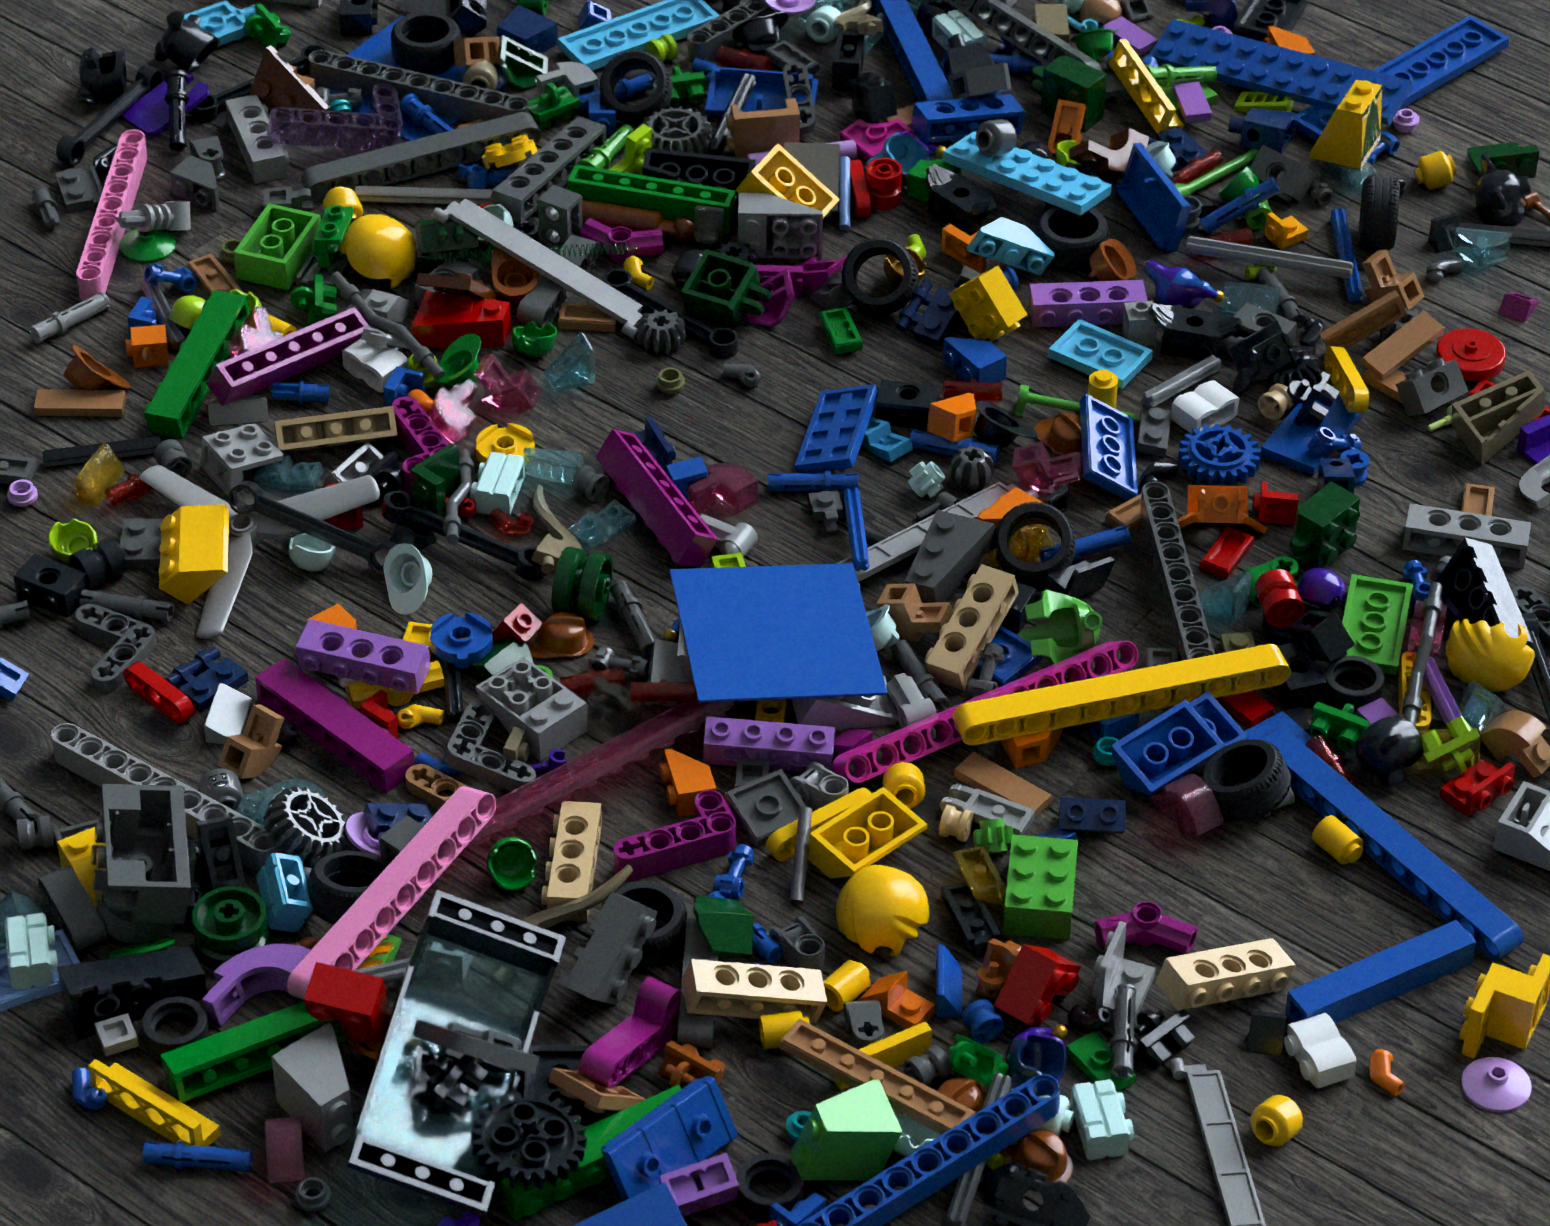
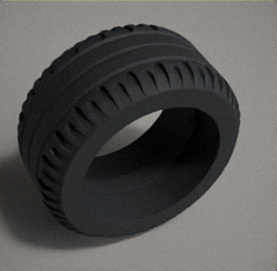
M417 12L403 17L393 26L391 31V48L394 61L403 69L423 74H436L449 69L455 64L453 40L461 39L459 26L453 19L437 12Z
M629 50V52L625 51L620 53V55H616V57H613V60L607 63L600 77V94L607 109L615 110L616 118L628 124L639 125L643 123L644 117L650 116L652 112L658 113L660 108L666 110L672 98L673 85L671 77L663 62L649 52ZM642 69L648 70L657 76L656 90L644 103L625 105L615 98L617 83L628 72Z
M1367 176L1363 180L1358 243L1364 249L1391 250L1395 245L1400 183L1394 177Z
M1054 206L1041 214L1036 224V236L1054 252V258L1049 265L1065 271H1082L1091 268L1089 263L1091 254L1099 247L1101 242L1109 239L1110 233L1106 218L1093 208L1080 216ZM1069 235H1070V236H1079V237H1082V238H1081V239H1068V238H1064V237H1061V236H1069Z
M884 237L870 238L857 244L848 253L842 267V283L848 297L859 309L869 314L888 315L899 311L912 299V293L918 285V269L910 252L899 242ZM889 255L898 259L902 264L904 274L900 286L892 294L882 298L864 295L857 285L859 269L868 259L874 256Z
M1030 502L1012 508L1000 520L995 531L994 545L999 565L1004 572L1015 575V579L1033 586L1044 585L1047 574L1058 572L1071 566L1074 560L1076 543L1073 526L1062 511L1047 503ZM1042 524L1058 533L1061 538V547L1050 560L1040 564H1028L1018 560L1010 552L1009 542L1012 536L1024 526Z
M1248 739L1232 743L1218 751L1205 766L1201 783L1203 791L1217 815L1230 821H1250L1265 816L1282 803L1291 787V775L1276 746L1267 741ZM1259 774L1257 777H1255L1254 779L1245 784L1234 786L1236 783L1243 780L1244 778Z
M341 851L323 857L314 864L309 875V896L313 906L312 911L324 921L335 925L389 863L377 855L361 851Z
M641 881L620 886L614 892L657 911L658 913L655 918L667 923L661 929L653 931L646 938L641 949L642 958L637 967L648 968L662 965L671 961L682 951L685 945L687 909L682 898L675 891L659 883Z

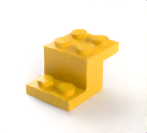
M1543 953L1538 965L1532 964L1528 974L1496 963H1492L1487 975L1481 973L1475 988L1477 995L1475 998L1469 997L1463 1016L1468 1017V1020L1464 1021L1459 1035V1039L1464 1040L1462 1055L1475 1059L1486 1036L1524 1050L1526 1049L1549 997V955Z

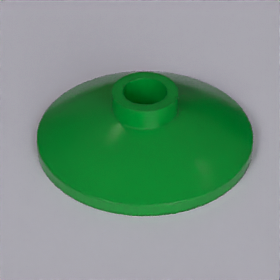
M136 228L122 237L119 246L121 254L130 261L154 263L169 257L174 252L176 239L166 229L141 232Z
M174 937L160 938L152 943L130 945L110 952L108 957L111 959L163 951L170 948L176 941Z

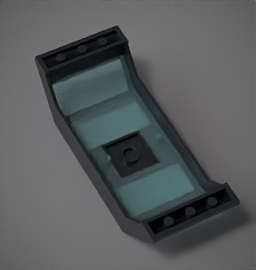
M436 890L399 986L346 1150V1164L348 1168L485 1216L495 1182H492V1174H484L485 1165L477 1166V1155L471 1154L472 1144L470 1143L471 1130L473 1129V1120L479 1119L480 1109L488 1110L489 1101H494L500 1105L501 1095H505L509 1100L514 1099V1093L517 1091L522 1070L514 1069L512 1074L486 1070L489 1072L487 1079L478 1092H475L463 1083L459 1086V1089L471 1096L467 1107L460 1116L444 1108L437 1115L429 1110L435 1100L434 1093L440 1085L438 1084L435 1089L428 1087L426 1082L430 1077L427 1075L425 1067L432 1059L443 1061L444 1058L440 1057L442 1046L414 1037L412 1033L417 1019L446 1027L451 1022H456L481 1032L491 1029L519 1039L520 1045L518 1050L528 1053L539 1012L560 960L566 939L565 936ZM454 1062L451 1069H453L457 1062Z

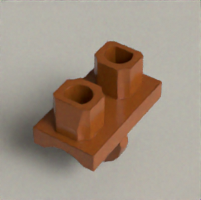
M995 938L988 942L982 968L976 974V981L978 983L976 993L989 996L994 1000L997 999L1022 946L1010 940L1002 943Z
M673 1041L665 1044V1058L659 1073L670 1079L671 1088L679 1085L683 1089L695 1079H702L705 1076L713 1077L717 1085L723 1079L726 1067L723 1062L717 1059L708 1061L699 1056L697 1048L688 1043L683 1046Z

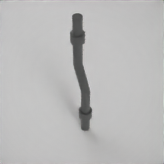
M334 272L331 275L330 280L341 291L342 298L348 304L356 307L370 325L397 335L413 353L415 361L421 367H426L435 379L439 380L444 376L445 371L434 360L433 353L426 346H422L405 326L378 316L362 299L361 292L354 284H349L339 272Z
M462 449L459 452L460 485L445 505L446 517L443 520V530L446 534L447 543L450 545H455L459 541L461 520L458 517V506L472 488L471 476L474 473V463L471 460L470 451L467 449Z
M1438 582L1430 584L1428 598L1424 600L1422 613L1425 617L1422 635L1411 673L1408 695L1403 700L1402 713L1404 718L1414 726L1416 725L1417 717L1421 714L1422 700L1420 695L1423 677L1434 639L1437 618L1441 616L1443 604L1440 600L1442 585Z

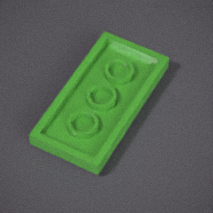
M1352 574L1342 623L1355 645L1347 650V656L1365 657L1375 662L1382 669L1383 674L1397 676L1413 584Z

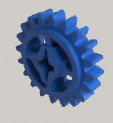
M1218 423L1212 428L1203 425V430L1200 431L1193 428L1192 435H1184V441H1180L1178 462H1181V470H1187L1188 477L1197 476V483L1204 480L1208 482V485L1215 483L1219 484V486H1225V484L1230 483L1232 486H1236V481L1239 480L1246 483L1247 476H1255V470H1259L1261 449H1258V441H1251V434L1242 435L1241 428L1235 431L1231 429V425H1227L1225 428L1220 427Z

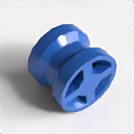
M1356 449L1344 451L1341 453L1340 459L1350 460L1355 474L1354 487L1363 485L1367 480L1368 473L1366 469L1369 466V456L1363 451Z
M980 999L974 1001L962 1013V1021L966 1027L971 1029L970 1033L978 1043L992 1041L1004 1028L1002 1019L999 1015L995 1014V1008L989 1000Z

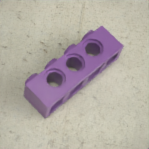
M1143 280L1030 284L1028 306L1032 328L1072 326L1078 319L1092 325H1115L1123 323L1124 303L1147 301Z
M309 619L296 645L300 668L335 675L339 678L362 681L370 685L393 688L400 692L406 691L418 694L431 667L428 645Z
M706 716L703 763L737 767V759L769 760L770 770L782 768L783 771L805 772L806 767L811 762L816 761L831 771L835 727Z

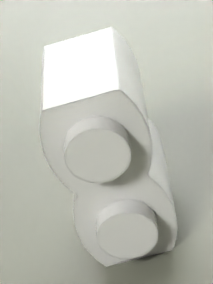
M359 339L342 350L343 367L356 378L363 379L378 392H384L383 387L396 366L408 369L406 356L400 351L387 347V345H385V348L375 347L366 344L367 341Z
M1214 380L1197 386L1194 392H1187L1176 397L1172 403L1171 419L1191 434L1193 428L1200 431L1203 430V425H1207L1209 428L1214 427L1216 423L1223 425L1237 415L1239 397Z
M1323 1013L1288 1024L1284 1045L1287 1053L1290 1056H1295L1299 1062L1300 1071L1305 1080H1310L1318 1089L1355 1077V1055L1346 1040L1340 1036L1335 1023L1328 1014Z

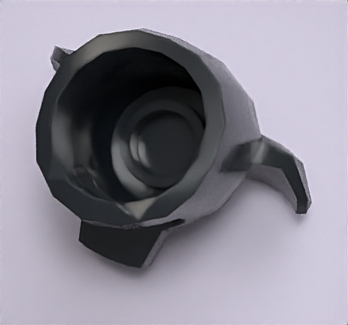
M174 11L166 17L168 27L162 35V40H159L156 44L154 58L158 61L169 59L180 68L192 72L216 50L220 40L199 26L201 17L190 14L187 19H184L183 11Z
M93 47L83 52L79 63L81 87L76 95L79 102L94 104L95 99L118 98L126 91L127 72L124 50L98 53Z
M1482 154L1480 162L1484 175L1480 177L1475 187L1476 210L1480 220L1485 224L1494 226H1508L1524 219L1525 206L1520 199L1532 193L1528 177H1516L1508 170H1498L1492 164L1490 158L1486 154Z
M1400 716L1385 717L1368 725L1361 731L1355 741V746L1344 752L1340 763L1342 766H1347L1348 763L1359 762L1365 772L1379 777L1383 787L1393 786L1404 781L1403 767H1411L1422 759L1423 744L1417 729L1406 718Z

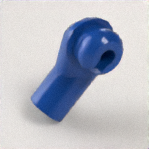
M696 58L692 64V71L703 72L706 75V81L710 84L711 73L718 66L712 62Z
M420 752L414 761V765L425 764L447 776L456 775L460 772L448 766L445 760L438 761L424 752Z
M77 1068L73 1070L72 1088L74 1101L91 1111L103 1108L106 1105V1091L102 1087L100 1091L96 1090V1087H90L88 1069Z

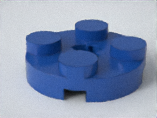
M465 612V617H455V613L446 614L437 619L431 627V651L440 659L453 663L457 668L469 667L472 662L485 657L493 647L492 629L489 622L474 613Z

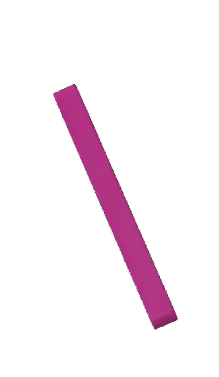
M1130 641L1105 642L961 704L1038 689L1039 682L1042 683L1043 688L1065 684L1064 674L1066 670L1069 674V681L1067 683L1096 678L1104 674L1120 673L1136 664L1139 656L1138 649ZM1118 649L1121 652V658L1119 661L1116 655ZM1092 660L1095 662V670L1093 672L1090 667ZM961 704L840 754L833 761L832 772L847 779L848 783H860L885 773L895 763H909L962 740L952 718L953 711ZM933 726L935 727L937 733L934 741L932 740L930 734ZM906 738L909 740V749L907 752H905L903 747V743ZM880 749L882 752V760L878 764L876 760V753ZM851 761L855 764V771L852 776L848 770Z

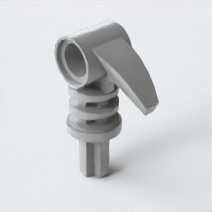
M169 201L159 205L140 204L136 210L119 212L117 222H119L121 228L138 227L141 232L159 229L169 231L190 230V201Z

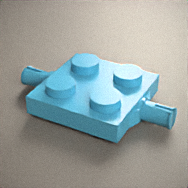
M225 0L186 14L184 19H187L190 14L201 17L199 26L216 36L220 40L218 45L220 46L248 36L244 32L243 27L246 19L249 16L255 15V6L237 9Z

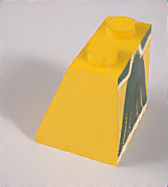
M1356 80L1309 153V158L1361 169L1380 141L1382 85L1366 80Z

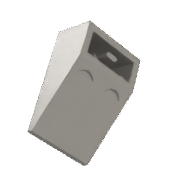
M739 193L738 241L742 245L750 244V248L756 250L757 258L808 259L815 257L816 259H822L823 211L768 193Z
M525 657L520 658L476 686L478 694L495 712L496 717L509 733H511L513 727L526 729V740L531 746L530 754L540 762L547 758L551 751L561 749L588 731L587 703Z
M1525 781L1522 782L1498 821L1493 849L1550 871V791Z

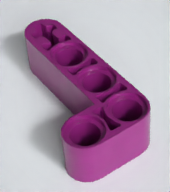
M404 396L395 399L392 406L394 407L397 435L413 456L406 459L402 464L403 488L406 493L412 496L410 469L437 453L440 449L449 445V443L418 401L412 397Z
M714 790L699 792L694 800L693 819L618 840L613 847L614 874L616 875L628 864L633 871L625 881L631 882L729 854L730 851L732 852L736 846V822L723 796Z
M647 977L638 990L633 1014L585 1050L579 1062L578 1073L606 1087L613 1088L663 1049L665 1044L671 1040L675 1031L682 996L681 990L652 977Z

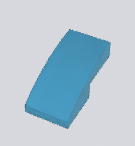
M870 417L861 444L863 447L889 462L913 450L911 439L892 433L889 422Z

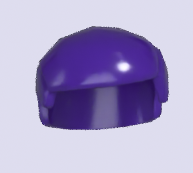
M1325 568L1307 570L1300 578L1297 586L1300 597L1325 605L1330 604L1334 597H1337V603H1340L1345 595L1344 581L1335 572Z

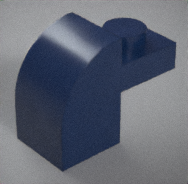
M1184 0L1186 11L1209 12L1210 29L1215 26L1233 29V24L1238 17L1236 0Z

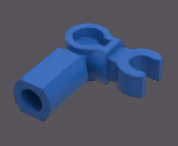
M472 163V166L459 164V177L465 178L469 188L485 189L488 187V184L492 187L498 186L518 167L510 165L487 169L480 167L477 163Z

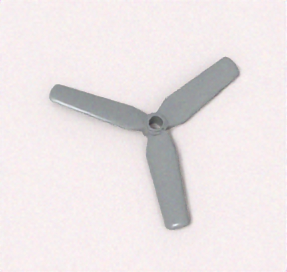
M161 465L152 466L143 471L139 478L180 507L215 504L229 506L228 573L209 588L196 632V637L201 639L216 638L224 631L252 558L253 547L258 545L262 539L283 536L297 529L257 512L246 515L238 514L231 509L229 503ZM366 475L277 502L323 521L378 500L380 490L376 480L371 475Z

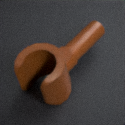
M1532 191L1531 194L1523 197L1524 200H1521V202L1525 206V210L1534 208L1550 220V211L1542 206L1537 192Z

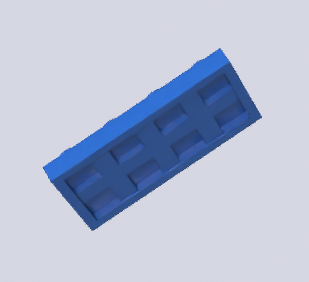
M875 384L821 391L794 465L797 473L816 474L823 471L846 470L854 467L877 400L878 390Z

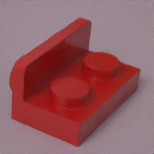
M1483 758L1468 768L1466 772L1442 786L1439 797L1469 818L1477 811L1486 809L1494 799L1500 795H1506L1512 789L1515 765L1509 762L1502 768H1498Z

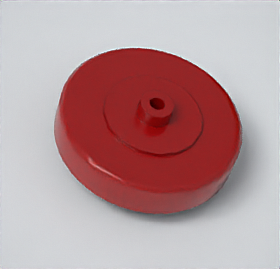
M1463 328L1450 331L1438 340L1435 359L1443 358L1444 361L1456 359L1464 381L1478 382L1483 379L1494 378L1503 370L1506 349L1498 338L1488 332Z

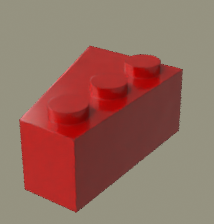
M426 291L411 326L412 335L422 346L427 348L440 347V351H446L452 342L466 334L478 335L481 340L480 348L504 347L511 330L510 302Z

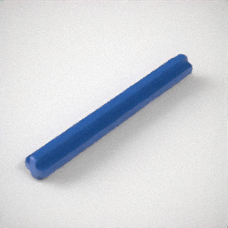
M1334 208L1331 210L1330 220L1339 260L1353 263L1351 278H1343L1347 299L1351 303L1355 301L1359 303L1363 299V289L1346 212L1342 208L1338 210Z
M856 487L853 489L846 488L843 494L852 563L855 571L859 572L861 569L866 571L870 566L860 492Z

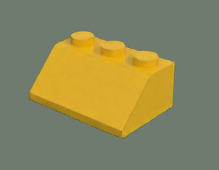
M779 144L764 157L736 189L738 193H768L823 211V218L840 200Z
M225 504L181 506L162 520L160 525L161 544L159 547V589L189 605L228 573L229 506Z
M882 787L812 831L809 835L808 860L830 879L853 876L858 870L870 866L926 830L928 824Z

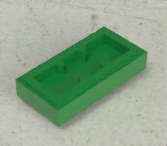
M847 307L819 312V321L835 355L863 350V341Z
M1094 1031L1066 1046V1055L1093 1083L1095 1081L1111 1079L1116 1093L1135 1083V1073L1128 1079H1118L1111 1074L1112 1051Z

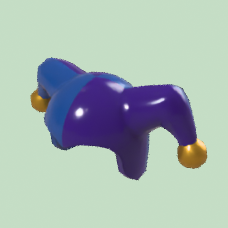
M1148 260L1143 264L1145 274L1155 284L1156 297L1162 305H1182L1185 308L1191 305L1197 306L1204 298H1212L1216 303L1222 302L1224 299L1223 292L1220 290L1215 291L1206 281L1199 280L1187 268H1168L1152 260Z

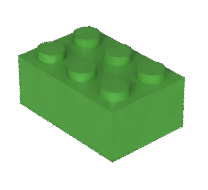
M268 203L234 251L236 279L288 291L313 251V240L321 222L320 214Z
M1012 834L1003 934L1070 940L1078 840Z

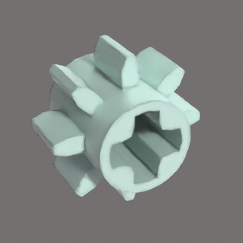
M921 461L909 471L913 477L908 480V483L920 497L928 494L932 498L944 488L941 482L945 479V476L932 461L927 465Z

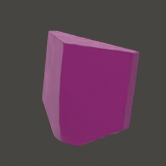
M848 254L840 259L817 261L815 257H810L799 266H803V288L814 293L828 283L842 269Z
M788 269L761 282V287L770 290L772 297L769 303L757 301L765 309L761 316L745 313L743 319L746 323L772 327L778 325L784 319L795 297Z

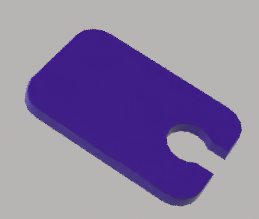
M187 73L189 80L186 85L194 80L193 76ZM163 81L124 112L125 121L147 136H155L169 127V105L165 102L167 83ZM199 81L191 91L187 92L189 102L185 105V114L208 97L210 92L205 83Z

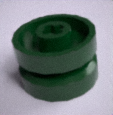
M568 546L563 550L553 579L551 603L554 613L570 612L574 614L578 610L579 616L583 619L592 621L601 619L606 609L612 586L613 560L611 555L593 552L587 558L586 552L583 549Z
M237 886L220 887L206 893L196 902L192 911L196 951L202 963L211 969L216 970L227 960L244 951L270 945L266 906L257 893L248 888Z

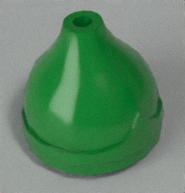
M1246 166L1218 195L1229 203L1245 193L1244 190L1247 188L1253 189L1260 185L1258 178L1253 173V170Z

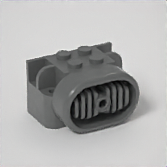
M102 784L103 809L100 813L99 822L95 824V843L97 845H92L91 864L96 865V870L93 872L96 910L105 925L107 934L114 939L133 945L156 942L160 938L166 937L175 925H184L191 890L183 786Z

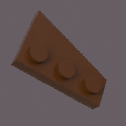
M272 45L266 47L249 94H256L260 101L314 132L321 131L330 107L308 83L304 84L295 75V70L289 63L285 64L279 58L278 52Z
M418 273L416 284L422 287H434V291L502 301V295L493 291L494 287L484 285L481 280L472 279L473 276L470 274L456 273L455 277Z

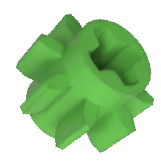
M1002 818L979 821L980 829L973 831L974 846H982L984 855L1008 852L1007 844L1011 843L1013 827H1005L1004 819Z

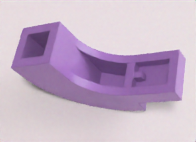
M270 944L249 949L227 960L214 971L217 984L202 999L210 1022L221 1027L246 1000L258 993L269 990L288 992L287 981L289 975L311 950L293 944Z

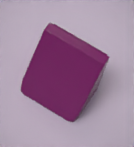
M1509 292L1504 295L1499 313L1517 321L1525 322L1536 309L1539 302L1517 292Z
M849 728L834 739L833 752L840 755L873 741V732Z

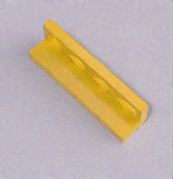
M1119 39L1109 65L1158 134L1177 126L1183 128L1184 124L1175 113L1176 109L1126 39Z
M95 1059L88 1065L92 1088L96 1087V1090L100 1091L102 1087L107 1093V1102L172 1142L185 1141L186 1145L208 1147L221 1135L218 1124L116 1062L108 1067Z

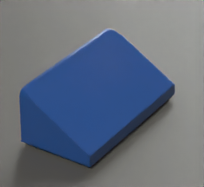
M938 944L936 948V1016L938 1018H961L962 968L943 944Z

